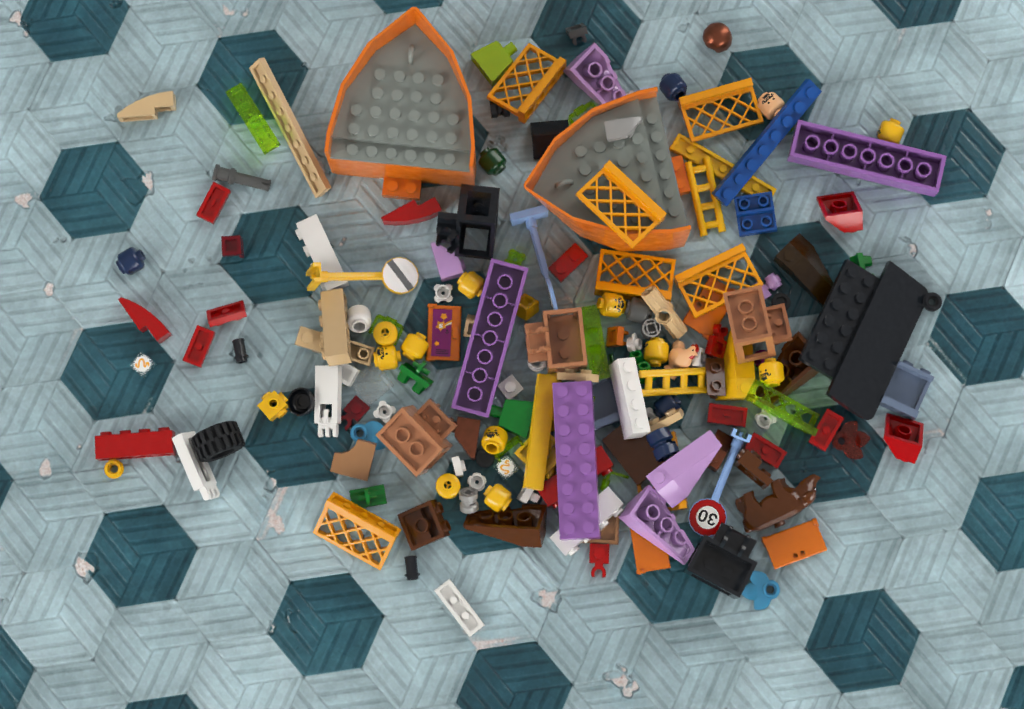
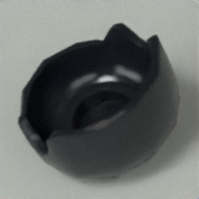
M303 387L294 389L288 396L287 401L290 412L298 417L311 414L315 405V395L313 392Z

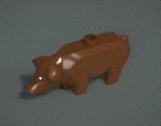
M812 474L802 480L796 488L789 487L785 482V478L777 479L771 482L773 494L766 496L760 502L755 499L754 491L745 493L742 497L736 499V507L743 515L742 523L745 532H759L773 525L775 528L786 524L785 520L794 517L814 502L816 498V484L821 478Z

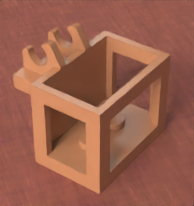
M761 285L723 293L738 364L776 356L774 345L793 340L785 303L766 307ZM766 341L767 351L744 356L742 346Z
M581 307L543 311L542 322L524 324L528 363L547 361L548 374L565 372V369H577V372H580V369H587L588 363ZM569 313H573V315H563V316H553V317H551V315H559V314H569Z
M431 398L419 410L414 405L402 407L376 434V437L416 477L427 473L453 446L446 438L458 426L452 417L449 418L440 409L441 405L439 403L436 404Z

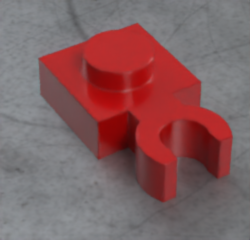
M714 324V335H709L705 354L713 358L723 359L727 345L724 337L728 334V328L721 327V324Z
M590 543L589 563L595 564V567L591 570L592 577H595L596 570L602 571V578L606 576L603 564H609L610 544Z

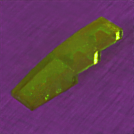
M242 83L225 92L264 155L281 145Z
M596 305L581 307L589 370H592V374L599 375V380L611 378L599 309Z

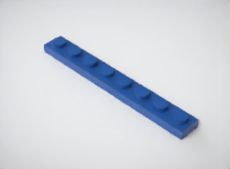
M805 79L711 193L723 206L727 207L822 92L810 79Z

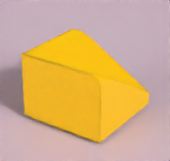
M524 293L521 295L516 315L527 321L539 312V301Z

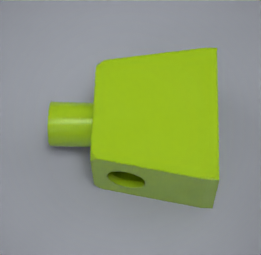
M494 41L471 53V61L493 87L512 65L513 60L510 56L518 50L512 42L502 47L498 41Z

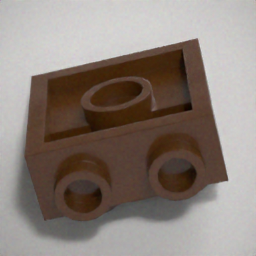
M743 448L737 454L734 466L764 490L773 481L770 478L771 474L763 468L761 470L758 468L763 461L760 460L761 456L757 452Z
M436 499L429 500L397 515L411 551L450 536V523L444 520L442 515L444 508Z

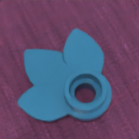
M370 421L365 425L356 424L352 427L350 435L355 444L359 438L377 443L376 450L386 447L376 437V434L383 428L381 423ZM358 430H363L364 434L362 437L357 436Z
M753 571L750 577L751 583L746 585L742 595L746 599L754 600L755 610H762L769 606L771 599H775L779 595L780 587L776 581L769 580L765 573ZM768 586L773 588L771 594L766 591Z

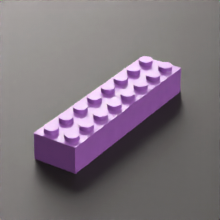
M798 120L795 125L787 161L935 197L939 192L947 156Z
M491 258L451 408L489 418L529 268Z
M592 381L552 383L560 540L601 539Z

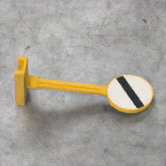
M402 257L392 258L387 261L382 268V272L321 271V262H313L306 271V276H310V279H312L307 286V291H315L321 282L382 280L384 286L389 291L402 295L412 291L417 285L419 278L418 270L413 262Z

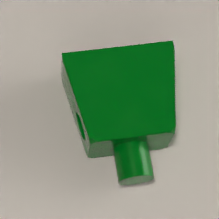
M505 399L503 407L492 405L489 416L499 418L498 426L507 432L527 440L531 426L533 402Z

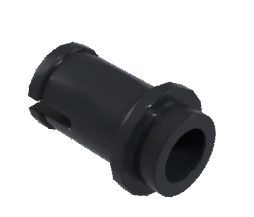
M244 338L232 341L235 353L234 360H236L237 364L248 362L247 358H249V355L246 354Z
M417 556L404 557L406 574L404 576L407 577L408 581L418 580L420 573H418Z

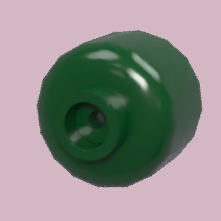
M487 147L480 153L481 157L478 163L488 175L497 176L506 168L507 160L497 148L489 149Z

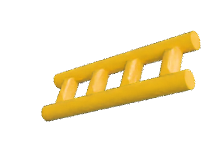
M710 157L703 158L704 164L693 167L692 161L684 163L700 237L707 236V229L718 227L719 233L726 231L720 202L711 194L717 186ZM706 172L708 183L697 185L695 174ZM710 190L712 201L701 204L699 192ZM714 209L716 220L705 222L703 211Z
M706 367L639 370L638 373L639 378H645V387L642 389L643 397L707 393V387L705 386ZM688 375H698L697 386L687 387ZM670 376H680V387L670 388ZM653 377H663L662 388L652 389Z

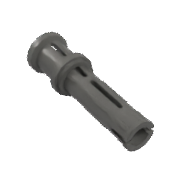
M216 164L213 171L212 180L214 181L221 180L228 182L230 185L237 183L269 192V186H271V180L239 173L235 168L227 169Z

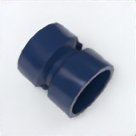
M669 427L659 428L646 436L649 446L654 448L653 454L657 462H664L679 452L676 442L672 441L673 436Z

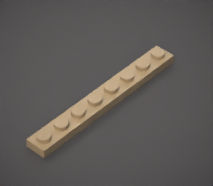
M265 57L259 58L249 69L315 198L321 197L331 189V186Z

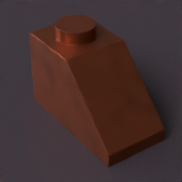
M458 417L457 421H454L458 426L452 432L455 433L456 440L470 459L475 460L481 420Z
M719 429L716 431L715 436L722 444V447L707 467L714 472L718 470L733 439V437Z

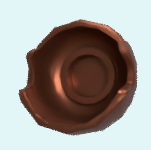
M716 22L709 24L704 30L703 41L707 48L720 53L726 51L731 46L732 34L725 24Z

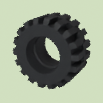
M225 421L198 432L191 439L200 462H211L235 453L245 445L236 421Z

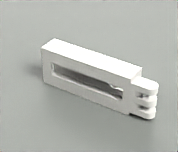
M315 366L314 423L318 424V437H324V430L326 437H331V430L333 437H338L339 424H341L342 366ZM326 404H332V417H329L330 410L326 409Z
M195 431L180 433L173 437L172 441L193 490H200L204 500L218 498L220 492L208 462L199 461L191 439L196 434Z

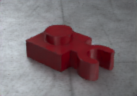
M356 395L343 409L347 414L341 416V421L346 420L348 422L344 428L346 431L351 428L353 420L359 422L371 409Z

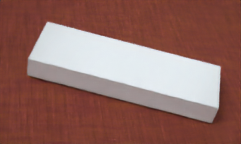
M450 579L434 590L469 637L485 626Z

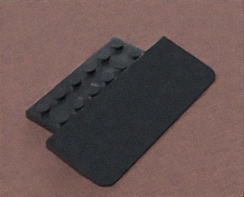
M844 260L798 360L832 380L826 392L828 397L861 419H872L924 308L923 298L928 294L927 289L891 261L886 263L880 278L852 261Z

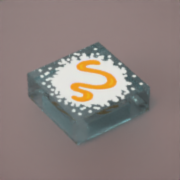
M141 351L129 366L145 378L157 364Z
M508 454L493 466L504 481L508 480L520 469Z

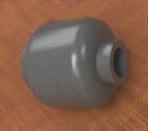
M632 297L631 300L626 302L624 314H626V318L629 321L643 324L652 317L653 311L642 298Z

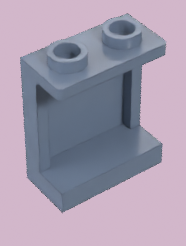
M898 361L880 406L905 418L915 420L934 376L930 375L931 372L926 369L920 368L919 370L913 367V364L909 361Z
M606 372L599 374V383L592 382L595 431L620 421L611 375Z

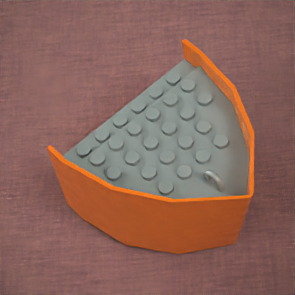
M411 7L366 44L340 84L326 132L324 152L332 173L378 179L384 178L383 198L415 199V201H420L422 183L461 187V184L475 185L476 153L471 95L454 51L417 7Z
M657 87L633 92L589 110L554 137L524 183V188L580 237L621 252L666 251L684 247L691 231V225L687 226L680 197L681 195L690 194L689 181L682 155L675 157L670 155L657 101ZM628 117H642V123L637 126L631 138L608 142L605 121ZM609 160L667 213L664 221L659 226L657 225L633 249L575 196ZM602 175L598 179V186H609V181ZM586 190L583 195L587 199H595V190ZM598 190V199H609V190ZM612 191V199L623 200V194L620 191ZM598 203V209L601 212H609V204ZM612 204V213H623V204ZM626 204V213H637V207L634 204ZM613 217V223L616 226H624V217ZM627 217V226H638L637 217ZM640 217L641 226H650L653 223L648 217ZM627 230V236L634 241L638 237V230Z

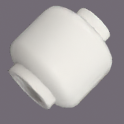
M354 305L348 309L347 323L352 332L362 333L371 327V312L366 306Z

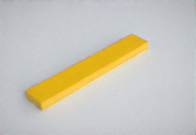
M678 133L669 148L670 151L677 155H682L684 159L692 161V164L696 166L703 165V158L710 157L714 176L720 180H723L734 167L733 163L696 142L691 143L690 139L681 133ZM752 176L740 191L746 195L772 191L773 197L777 189Z
M541 373L537 374L523 481V488L542 491L544 488L553 416L552 383H557V377Z

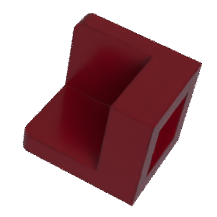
M241 235L221 236L223 257L239 256L244 258V244Z

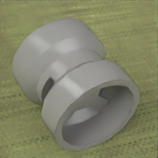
M654 318L647 319L641 328L642 336L647 340L658 337L661 331V324Z
M472 487L461 489L459 491V499L461 500L459 504L460 511L465 514L477 512L479 510V503L477 501L478 490Z

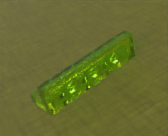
M754 380L745 398L747 402L808 435L816 436L819 429L815 428L814 425L820 414L761 381ZM758 386L763 388L765 396L759 397L754 395ZM777 395L781 405L775 406L771 404L770 397ZM791 404L795 406L796 413L792 415L786 410V406ZM809 413L812 415L809 423L802 420V414Z

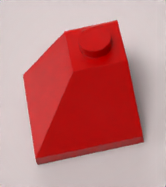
M854 191L816 197L825 220L844 233H854L863 230V210Z
M886 413L883 439L896 459L915 464L923 444L924 423Z

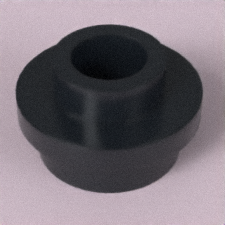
M928 293L923 298V306L930 312L937 311L942 305V299L937 293ZM929 300H934L935 305H930Z

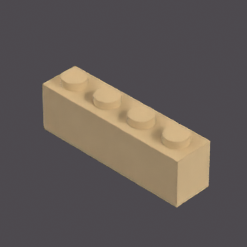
M343 288L320 292L321 299L318 300L319 310L322 311V315L319 316L320 326L323 327V332H320L321 342L324 343V348H321L322 358L327 361L329 367L352 363L350 333L347 323L348 307Z

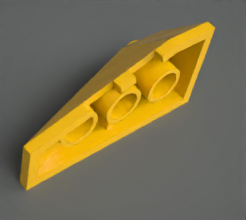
M730 328L723 357L726 396H718L715 401L754 400L756 398L754 361L738 364ZM753 344L742 346L744 356L753 354Z

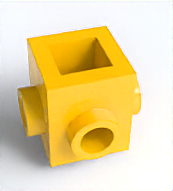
M275 390L272 393L270 391L261 398L263 401L257 405L271 422L277 417L279 419L288 412L286 410L288 408L286 404L288 399L282 392L277 394Z

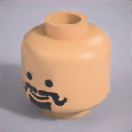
M765 92L757 100L761 114L768 120H772L785 105V102L775 92Z

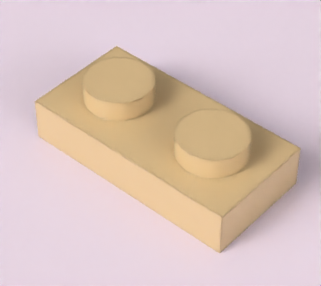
M565 369V372H557V380L599 383V375L592 374V370L580 369V373H577V369Z
M681 407L677 410L672 408L664 413L666 416L660 419L658 417L649 421L650 431L653 432L659 428L667 427L682 419L684 412Z

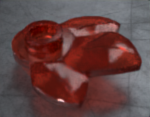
M857 421L845 423L841 431L837 432L832 439L834 448L843 451L850 459L863 458L860 448L870 440V436L866 433L857 431ZM839 438L844 439L845 443L843 445L839 444Z

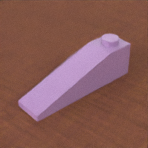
M596 43L585 49L563 70L598 105L626 95L624 89L620 86L616 72L613 71L608 56Z
M709 430L659 465L646 477L671 508H674L689 496L703 472L722 447V444L712 431Z
M647 485L628 502L618 518L637 534L685 565L695 548L684 530L678 526L675 521L676 517L667 508V502L653 487Z

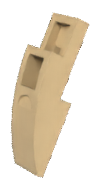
M303 326L299 327L294 345L321 354V348H324V343L321 342L320 332ZM350 340L352 362L370 366L375 347Z

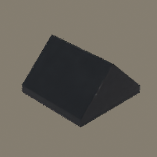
M568 120L530 123L534 160H540L554 137L569 127Z

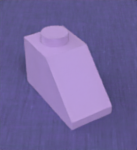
M432 242L431 248L441 281L445 282L461 277L463 271L466 270L463 259L459 260V257L455 256L454 252L450 254L447 252V248L441 245L436 246V243Z

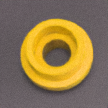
M112 459L105 464L104 472L109 478L116 479L123 474L124 466L119 460ZM113 466H117L118 470L115 473L111 471V468Z

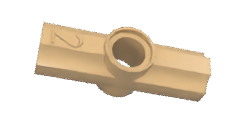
M656 286L646 288L641 297L655 314L656 321L666 328L673 339L682 337L688 331V328L674 311L673 304L663 297Z

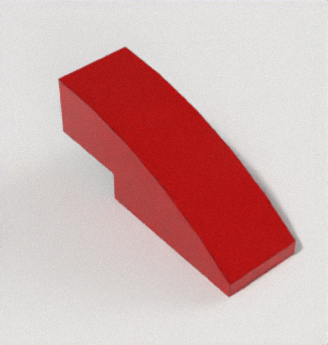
M435 197L420 205H417L414 199L384 215L381 219L384 225H410L433 219L438 216V212H442V209Z
M122 297L118 299L142 333L149 329L159 344L172 336L165 325L144 307Z

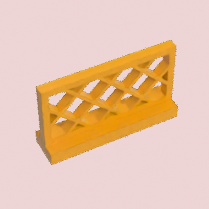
M528 43L489 92L487 99L518 116V120L525 124L564 74L563 70L566 68V60L562 57L557 59ZM531 50L537 54V58L527 59L526 55ZM550 61L553 64L551 67L543 68L541 62ZM539 62L540 69L529 70L528 64ZM526 64L527 71L516 72L517 66ZM541 73L542 78L540 80L532 81L531 75ZM528 75L529 82L519 84L518 77ZM515 78L516 84L506 86L505 81L507 79ZM531 86L532 91L529 94H521L520 88ZM518 89V96L508 97L507 90ZM505 91L506 98L498 99L494 95L497 92ZM520 100L521 102L518 109L510 106L511 101Z
M752 78L693 93L678 99V106L682 112L691 143L764 122L761 111L758 108ZM750 93L752 100L749 105L739 100L743 94ZM729 98L735 102L731 110L721 105L725 99ZM711 103L717 107L713 115L703 110L707 104ZM737 103L747 108L743 116L733 111ZM693 108L698 111L696 119L688 117L686 110ZM719 108L729 113L725 121L715 116ZM748 110L755 112L758 119L751 121L745 118ZM701 113L711 118L707 126L697 122ZM730 115L741 119L738 125L733 126L727 123ZM712 120L723 124L720 130L714 131L709 128ZM694 125L705 129L702 135L694 137L692 132Z
M610 160L575 195L632 249L657 225L659 226L667 214ZM603 175L609 181V186H598V179ZM586 190H595V199H587L583 193ZM598 190H609V199H598ZM612 191H620L623 194V200L612 199ZM598 203L609 204V212H601L598 209ZM612 204H623V213H612ZM626 204H634L637 207V213H626ZM613 217H624V226H616L613 223ZM627 217H637L638 226H627ZM640 217H648L653 223L650 226H641ZM627 230H638V237L632 241L627 236Z
M743 243L674 276V283L682 293L694 318H698L724 305V296L719 302L711 301L710 297L712 291L720 294L726 293L729 283L740 286V289L742 287L763 286V282L747 255ZM744 258L747 263L746 271L735 268L736 262ZM722 268L730 269L729 279L718 276L719 270ZM733 271L744 274L742 283L731 280ZM746 275L754 277L757 283L752 286L744 284ZM706 276L714 278L712 287L701 284L702 278ZM716 279L727 282L725 291L714 288ZM689 284L697 286L695 295L686 293L684 287ZM699 287L710 290L708 299L697 296ZM695 299L706 303L704 309L696 312L693 306Z
M601 249L594 295L602 296L605 292L621 294L625 300H631L632 297L642 298L641 294L646 288L656 286L663 297L671 302L676 259ZM610 255L615 261L607 266L603 261V256ZM625 258H630L634 264L626 269L621 261ZM649 261L653 267L645 271L640 263ZM663 263L671 264V270L666 274L659 268ZM619 264L623 272L615 276L610 268ZM637 266L642 274L635 279L629 271ZM654 269L661 275L656 281H653L648 275ZM606 271L613 278L609 282L600 281L601 275ZM624 274H627L632 280L627 285L619 281V278ZM645 276L651 284L647 287H641L637 281ZM664 279L668 284V291L659 289L656 284Z
M333 492L324 505L325 507L313 533L381 570L402 529ZM328 510L336 512L338 517L330 519ZM344 520L352 521L355 527L347 528ZM340 521L343 530L335 531L332 523ZM328 524L331 532L325 533L320 530L321 525ZM361 529H367L372 536L364 538ZM357 531L360 539L352 540L349 532ZM345 533L348 542L340 541L337 535ZM383 538L390 543L388 546L381 547L378 539ZM374 540L377 548L369 550L366 541ZM362 543L365 551L360 552L356 550L354 544ZM379 552L381 557L380 563L372 558V553Z

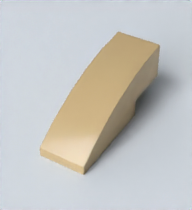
M167 91L144 97L117 113V118L120 122L158 119V112L176 111V96L173 91Z

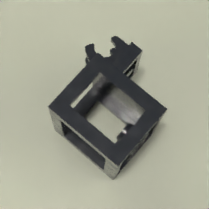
M461 184L457 214L438 212L436 246H440L441 243H450L451 246L447 248V252L450 254L455 251V256L491 260L494 254L500 188ZM466 228L489 230L486 251L463 249Z
M721 523L713 539L707 535L700 538L683 572L733 599H738L758 563L749 558L757 541L749 535H744L734 530L732 526Z

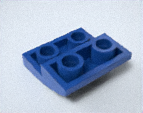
M772 191L734 197L740 237L777 232Z

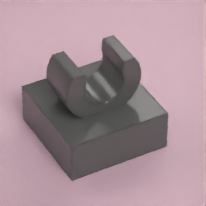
M584 23L565 28L567 36L575 46L577 45L576 39L578 37H582L584 43L587 41L585 34H588Z

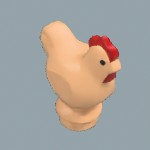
M679 339L674 341L668 355L669 363L664 366V369L688 368L693 358L698 354V345L692 344L691 347L685 349L684 342ZM670 376V378L675 380L677 376Z

